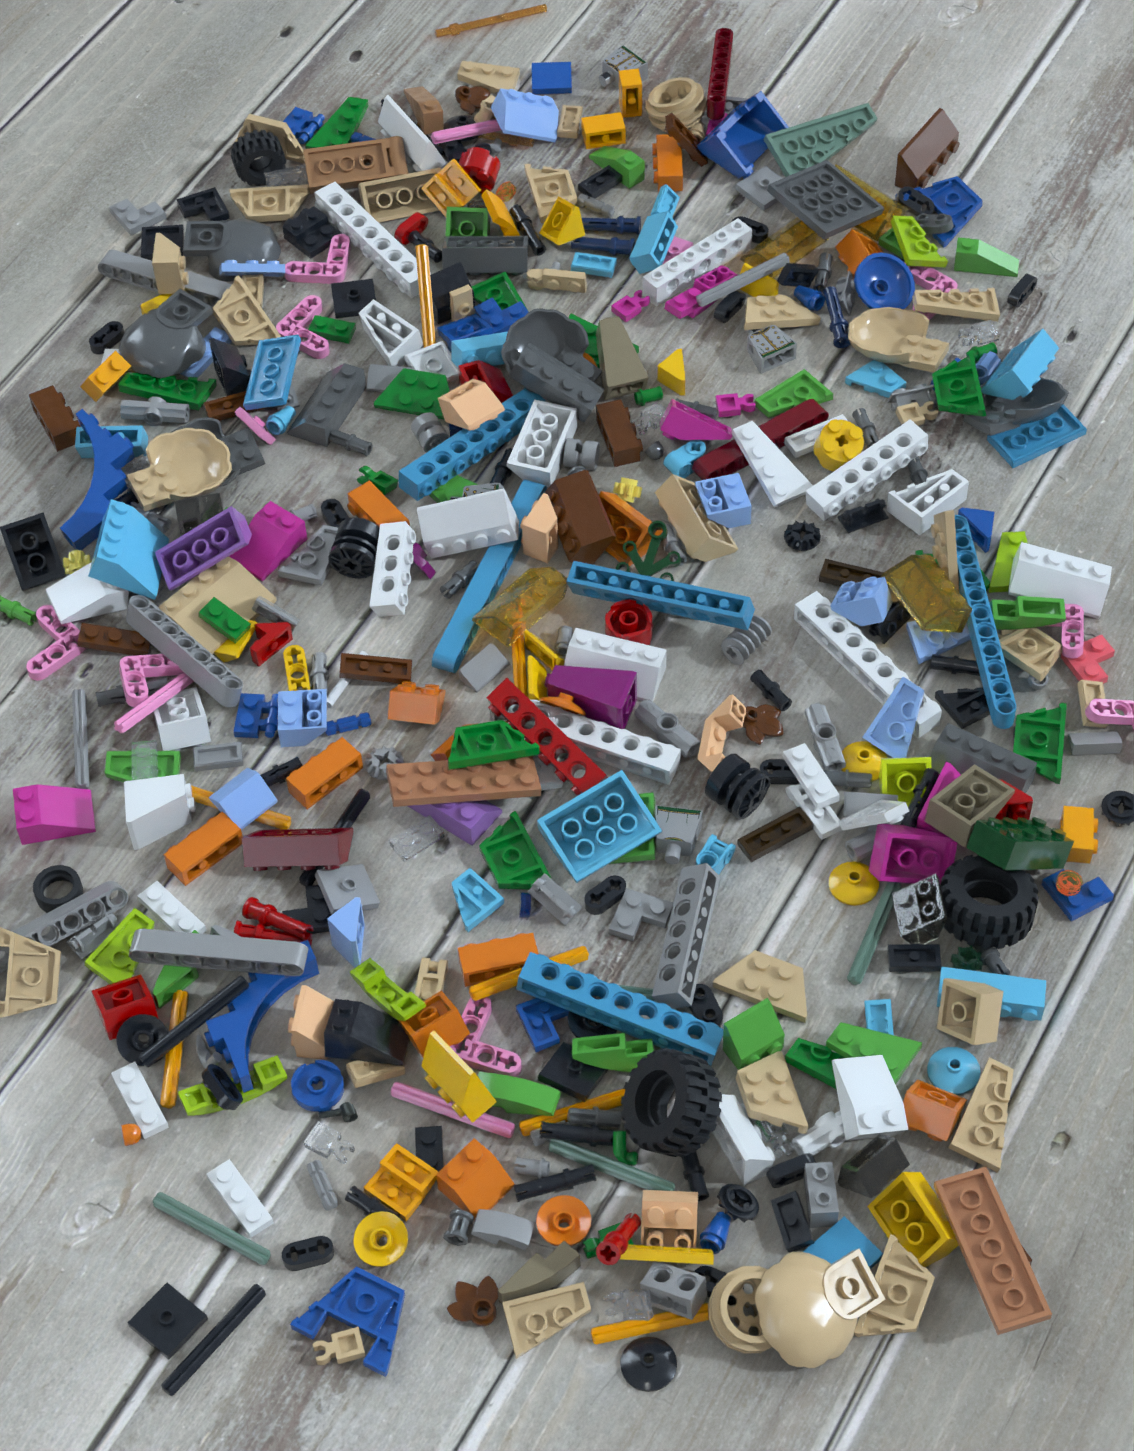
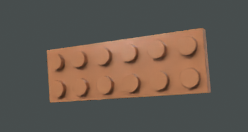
M533 756L448 770V760L387 764L386 766L393 807L541 796V785Z
M987 1167L935 1181L934 1189L997 1335L1051 1319V1310Z

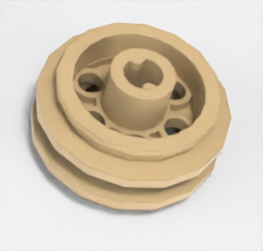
M679 77L667 80L656 86L650 92L645 108L652 125L661 131L666 132L665 116L673 113L688 129L698 123L704 116V111L707 108V99L700 84L690 78Z
M742 1266L727 1273L713 1288L708 1302L709 1322L715 1335L728 1348L743 1354L762 1353L772 1348L763 1335L760 1326V1315L755 1302L757 1288L761 1283L764 1273L768 1270L760 1266ZM744 1284L752 1286L753 1291L751 1294H746L743 1291ZM729 1296H733L736 1299L734 1306L727 1304ZM751 1306L754 1310V1317L752 1315L746 1317L743 1307L749 1308ZM730 1318H734L735 1322L738 1324L737 1328L733 1325ZM751 1326L758 1329L757 1336L749 1335L748 1329Z

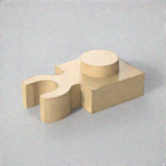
M928 401L921 407H919L917 402L898 406L895 411L901 425L908 420H912L917 426L924 425L925 419L934 420L938 415L937 410L929 411L933 408V401Z
M359 1327L331 1334L333 1342L327 1343L320 1340L313 1343L314 1352L319 1350L325 1351L324 1355L316 1357L317 1365H325L334 1357L337 1358L338 1364L366 1357Z

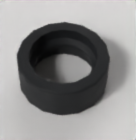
M54 865L42 870L36 876L33 883V893L39 907L48 913L82 895L83 886L79 875L74 869L69 866ZM64 880L73 885L72 890L62 898L50 899L44 896V890L56 881Z

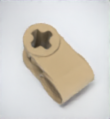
M490 95L487 99L482 100L480 104L481 109L474 116L476 123L496 119L491 109L496 97Z

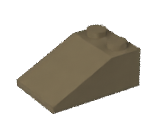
M974 764L930 799L925 822L966 848L976 821L988 820L989 817L995 818L1013 796L1015 789Z

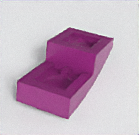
M415 542L412 551L413 562L424 575L431 579L436 574V571L424 559L427 556L425 551Z

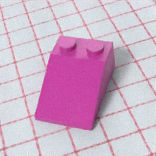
M671 399L660 421V430L663 431L662 435L671 440L675 438L679 440H731L732 438L731 427L674 399Z
M269 501L255 514L248 525L252 533L249 544L229 557L239 562L254 577L264 581L307 540L305 521Z
M39 784L13 788L16 829L22 845L96 832L91 790Z
M877 824L869 872L879 881L941 885L945 870L954 863L958 843L939 832L904 825Z

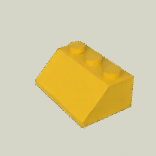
M433 1030L429 1035L421 1067L428 1074L424 1079L434 1090L437 1087L440 1088L438 1094L447 1104L451 1101L454 1103L451 1107L460 1118L466 1116L473 1123L497 1101L476 1073Z
M902 1172L867 1206L888 1239L890 1234L894 1235L898 1242L918 1259L922 1267H927L948 1256L959 1245L939 1198L921 1172Z

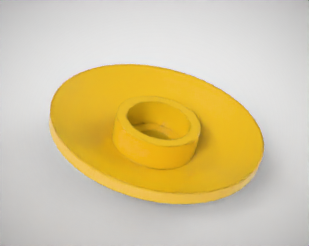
M854 742L842 750L846 766L841 771L846 772V769H848L849 772L872 774L873 782L879 779L881 759L888 757L884 751L870 742Z
M860 862L842 863L834 868L829 876L828 884L831 894L838 901L847 905L857 906L866 904L876 896L879 889V880L869 872V866Z
M384 1211L372 1213L358 1224L353 1238L354 1248L360 1259L371 1266L384 1267L391 1265L406 1250L408 1244L407 1228L403 1221L395 1214ZM382 1237L387 1238V1243L384 1246L379 1245V1240Z

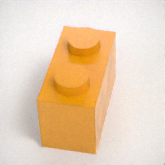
M639 68L619 71V105L622 118L642 116V81Z
M621 112L581 118V131L586 149L626 144V128Z
M115 350L80 387L97 402L128 371L131 365Z
M1063 806L1060 830L1066 833V837L1074 841L1066 862L1090 864L1092 854H1097L1098 839H1094V833H1097L1098 818H1094V808Z

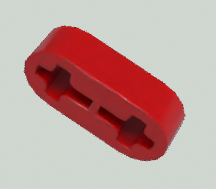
M419 212L414 213L397 227L394 238L400 243L407 245L410 243L408 241L409 234L414 230L421 234L428 225V218Z

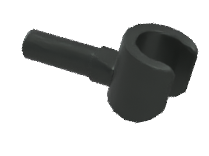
M350 1102L341 1104L340 1108L319 1112L320 1119L342 1115L345 1122H352L358 1118L356 1109Z

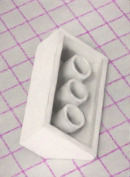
M387 95L378 119V123L383 128L380 132L385 138L393 136L403 138L406 161L414 163L412 167L416 172L443 167L446 162L433 143L394 100Z
M534 399L507 461V467L522 480L526 479L544 484L548 489L556 479L564 460L567 438L573 439L577 429V408Z
M504 488L417 507L423 543L431 559L518 540L519 519Z
M1021 542L1013 558L1008 595L1015 597L1064 599L1065 604L1081 606L1085 616L1099 619L1110 585L1112 567Z
M575 628L568 645L564 666L637 672V700L650 699L653 702L666 669L667 650Z

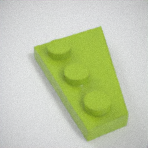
M913 216L892 217L891 224L907 266L946 268L948 260L945 256L941 257L937 252V246L934 243L930 244L926 239L925 231Z
M1025 531L1002 532L989 593L1008 592L1013 558L1021 542L1027 543Z
M134 908L86 959L85 967L109 984L133 977L139 963L129 957L134 932L138 929L153 930L155 926L154 921Z

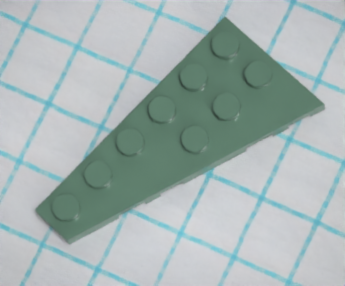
M865 103L766 134L763 140L783 174L787 177L825 160H829L873 126L878 118L869 103Z

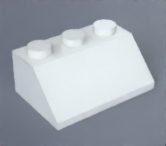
M722 1094V1102L719 1103V1108L721 1109L720 1117L717 1116L715 1122L717 1126L712 1133L743 1186L765 1177L767 1171L773 1167L775 1157L769 1146L765 1147L758 1126L751 1124L745 1105L743 1103L740 1104L735 1095Z

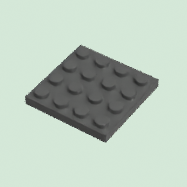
M828 160L769 184L767 189L775 199L824 240L877 217L884 210L880 203Z

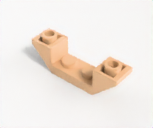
M733 694L729 695L705 720L697 759L711 773L725 758L722 752L726 732L743 727L746 707Z

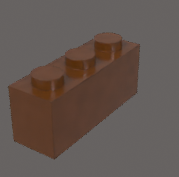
M53 385L29 394L32 409L56 451L58 452L75 445L76 427L81 426L78 420H73L74 415L70 406H65L66 402L61 392L57 393Z
M621 399L597 404L596 422L614 467L640 462V452H643V445L641 439L636 437L635 424L630 422L628 407L624 408Z

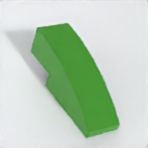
M1017 596L1015 601L992 599L990 602L996 630L1036 628L1065 622L1066 620L1064 599Z
M164 965L153 990L156 1006L161 1009L173 999L174 992L177 990L183 991L199 977L197 968Z
M625 1033L572 1039L573 1059L588 1065L615 1071L631 1072L633 1068H637V1063L642 1058H647V1054L654 1051L653 1039L626 1041Z
M479 1072V1079L497 1101L492 1107H502L506 1113L554 1115L561 1095L559 1090L513 1076Z

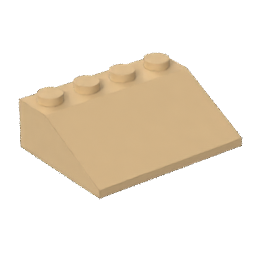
M228 556L198 574L158 608L213 655L214 651L228 640L227 637L199 617L200 610L213 597L217 598L246 621H253L260 615L252 610L259 596L273 604L277 599L246 568Z

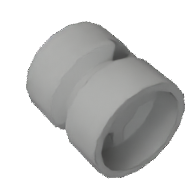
M423 413L412 422L411 430L426 453L450 438L434 413Z
M567 438L564 450V467L573 468L581 465L586 470L596 471L600 443L588 440L582 443L580 439Z

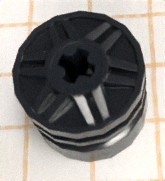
M354 517L342 521L328 556L329 563L333 569L344 576L355 579L367 578L373 575L380 527L363 518Z
M730 754L711 773L705 786V794L718 805H725V809L740 820L750 816L762 803L770 787V778L766 774L761 773L759 769L750 768L749 762L738 754Z

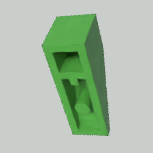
M603 146L589 155V159L602 169L609 165L622 175L621 183L629 189L645 180V161L631 150Z
M958 237L954 271L1010 277L1018 276L1019 259L979 239Z

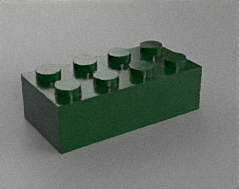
M989 817L988 820L976 821L966 848L1004 870L1064 869L1074 841L1066 837L1064 831L1056 828L1051 829L1046 826V821L1033 817L1032 820L1018 817L1017 820L1006 817L1003 820Z

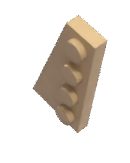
M972 288L969 292L950 289L948 293H943L941 290H915L912 297L915 311L922 313L928 312L945 316L951 315L997 322L1000 317L995 288H987V291L979 292L978 288Z
M989 1057L948 1148L998 1173L1001 1169V1153L1004 1146V1130L1007 1123V1108L1010 1100L1014 1069Z

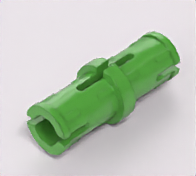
M0 595V611L7 614L8 618H16L29 626L34 624L32 621L36 622L35 611L23 607L18 601L12 602Z

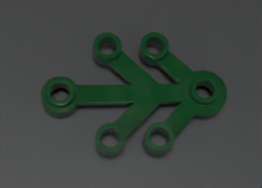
M654 521L648 527L651 540L644 562L637 552L638 549L635 542L627 541L623 544L625 555L630 557L640 575L651 577L669 566L677 567L681 563L680 554L676 551L669 552L667 557L654 563L660 542L668 534L667 527L662 521ZM657 530L663 531L659 536L655 535V532ZM634 546L632 551H626L627 547ZM677 556L678 559L675 562H671V557ZM620 562L616 566V570L627 567L626 572H631L626 562ZM665 572L660 576V579L669 577L671 581H675L673 575L669 572Z

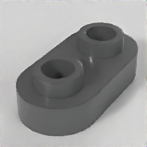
M923 213L915 219L926 234H942L954 227L952 217L946 214L928 215Z

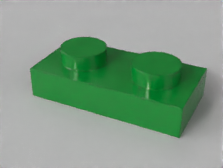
M315 315L308 330L327 340L349 344L356 330V324Z
M215 597L199 612V617L235 644L251 626L248 621Z

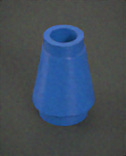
M801 285L797 286L794 290V296L810 311H819L824 306L825 297L821 291Z
M717 1212L716 1216L700 1234V1246L702 1249H712L714 1254H718L720 1250L725 1248L732 1221L728 1214Z

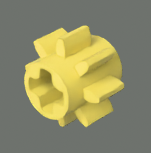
M621 477L620 483L615 482L613 493H617L626 502L634 503L635 497L640 498L642 487L637 486L638 480Z
M81 550L69 552L68 558H63L65 574H72L91 563L90 555H86Z

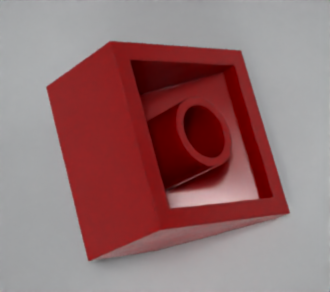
M141 974L91 991L109 1041L117 1039L120 1026L134 1015L148 1014L158 1018L153 997Z

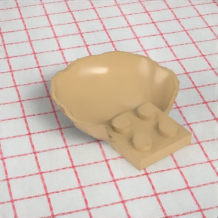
M893 307L874 308L866 310L849 324L850 332L848 333V339L851 346L866 357L878 362L895 363L904 367L934 373L949 351V343L938 339L926 338L929 319L918 311L902 310Z
M184 428L172 433H163L152 439L146 448L150 467L128 474L127 481L144 512L175 501L192 500L214 492L228 478L232 471L229 448L209 430Z
M860 1248L849 1252L832 1264L810 1253L791 1252L764 1273L755 1295L756 1307L760 1315V1326L768 1343L779 1352L788 1365L806 1368H816L827 1360L835 1359L843 1354L853 1338L858 1317L886 1300Z

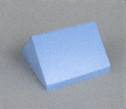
M250 768L243 770L209 797V800L219 811H223L241 830L278 802L260 774Z
M355 897L327 918L332 946L354 968L361 964L365 928L361 898Z

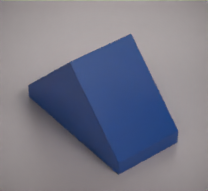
M960 508L958 515L967 519L972 540L985 553L988 552L995 512Z

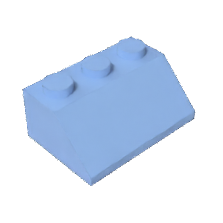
M500 88L491 109L502 133L556 142L559 110L553 98L534 95L530 92L523 93L513 89Z

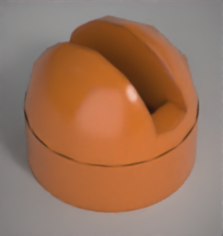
M136 1124L121 1125L125 1146L138 1143L142 1135L140 1127Z

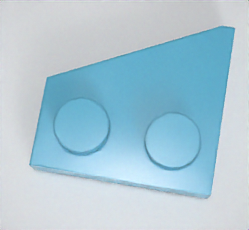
M872 360L845 378V383L849 386L852 383L864 386L865 391L875 392L887 398L890 397L894 390L906 388L907 383L883 362Z
M471 868L451 882L467 932L504 904V898Z

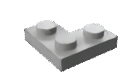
M128 199L109 207L110 213L131 236L142 231V227H150L167 219L165 211L155 201L138 210Z
M626 888L609 927V934L633 941L641 921L666 928L671 916L673 902Z

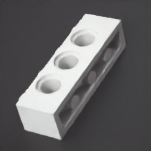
M406 521L380 524L369 606L379 617L405 615V607L408 604V585L411 582L410 567L413 563V544L416 542L415 531Z

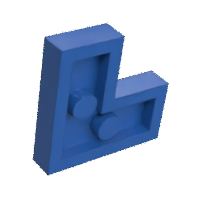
M493 297L474 307L476 314L492 327L494 334L508 332L514 322L525 317L528 313V310L521 301L501 310Z
M1064 869L1042 879L1041 885L1071 922L1112 901L1114 894L1100 877L1081 885L1079 891L1074 895L1063 894L1057 887V882L1061 877L1069 876Z
M539 998L516 1005V1012L535 1052L560 1044V1038L552 1021L568 1016V1010Z

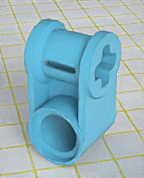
M691 440L677 450L670 452L665 457L663 464L672 474L685 479L693 473L692 466L698 458L704 455L706 445L701 440Z
M712 834L697 855L696 865L708 863L719 875L725 865L732 859L736 845L732 843L728 845L718 840L717 836Z

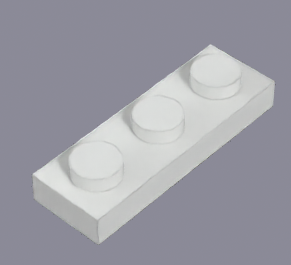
M843 414L785 437L784 444L795 458L814 451V443L824 426L831 420H848Z
M805 743L783 751V759L817 810L839 801V793Z
M158 881L138 895L139 902L170 931L192 933L196 930L199 934L207 931L206 926Z
M136 1062L111 1073L132 1117L140 1127L144 1139L169 1128Z
M230 1159L207 1173L208 1180L250 1238L274 1224L273 1218Z

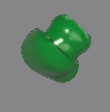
M613 1131L614 1156L619 1162L636 1166L638 1164V1153L636 1151L629 1152L626 1147V1131Z

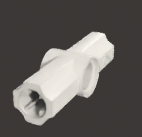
M841 1111L835 1114L834 1112L824 1114L816 1121L813 1127L807 1130L806 1134L801 1133L793 1138L792 1144L796 1153L799 1156L806 1153H811L814 1156L829 1146L830 1148H835L841 1145L846 1140Z

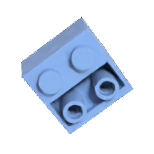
M739 473L695 482L708 519L727 528L751 524L752 506Z
M869 577L862 582L855 583L854 581H849L842 584L830 607L831 610L857 625L866 626L883 622L893 600L885 577Z
M326 689L278 692V735L281 747L306 746L327 731Z

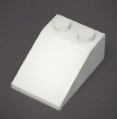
M91 563L46 588V594L61 624L128 609L129 591L88 577Z
M197 687L180 691L153 711L163 751H179L184 747H199L207 742H211L206 714Z
M883 1055L832 1060L846 1141L894 1136L908 1130L904 1104Z

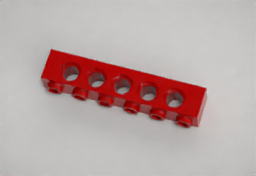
M508 678L501 682L486 697L490 703L489 710L497 718L502 715L507 720L506 723L524 734L525 741L531 745L536 742L540 746V754L537 757L546 766L551 764L556 769L554 774L563 783L566 780L573 785L571 790L576 796L608 778ZM519 705L517 711L513 713L508 712L510 706ZM528 721H535V725L531 729L524 728ZM543 738H552L548 745H541ZM567 753L568 758L565 761H557L560 754ZM577 770H585L583 777L574 778Z

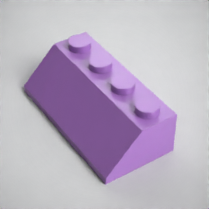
M230 506L156 551L155 554L168 589H175L248 545L252 533L245 516Z
M487 800L408 806L472 846L502 814V809Z

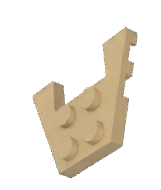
M0 927V947H9L5 1001H0V1018L56 1004L58 999L61 951Z

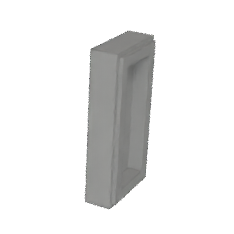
M241 742L193 747L195 772L244 766Z

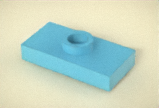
M667 184L660 188L650 215L668 211L673 217L680 197Z
M575 252L571 271L612 278L617 258Z
M891 999L865 1000L866 1029L894 1035Z

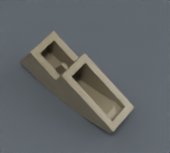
M565 1241L546 1259L536 1252L498 1289L499 1303L502 1304L505 1301L545 1292L555 1287L581 1267L580 1254Z

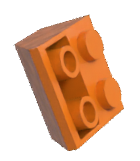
M403 681L402 684L390 690L387 719L435 725L440 720L446 690L439 689L440 686L435 684H425V687H417L415 682Z

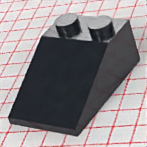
M43 512L0 527L22 591L66 577Z
M335 999L324 1032L325 1057L403 1066L410 1039L397 1019L363 1002Z

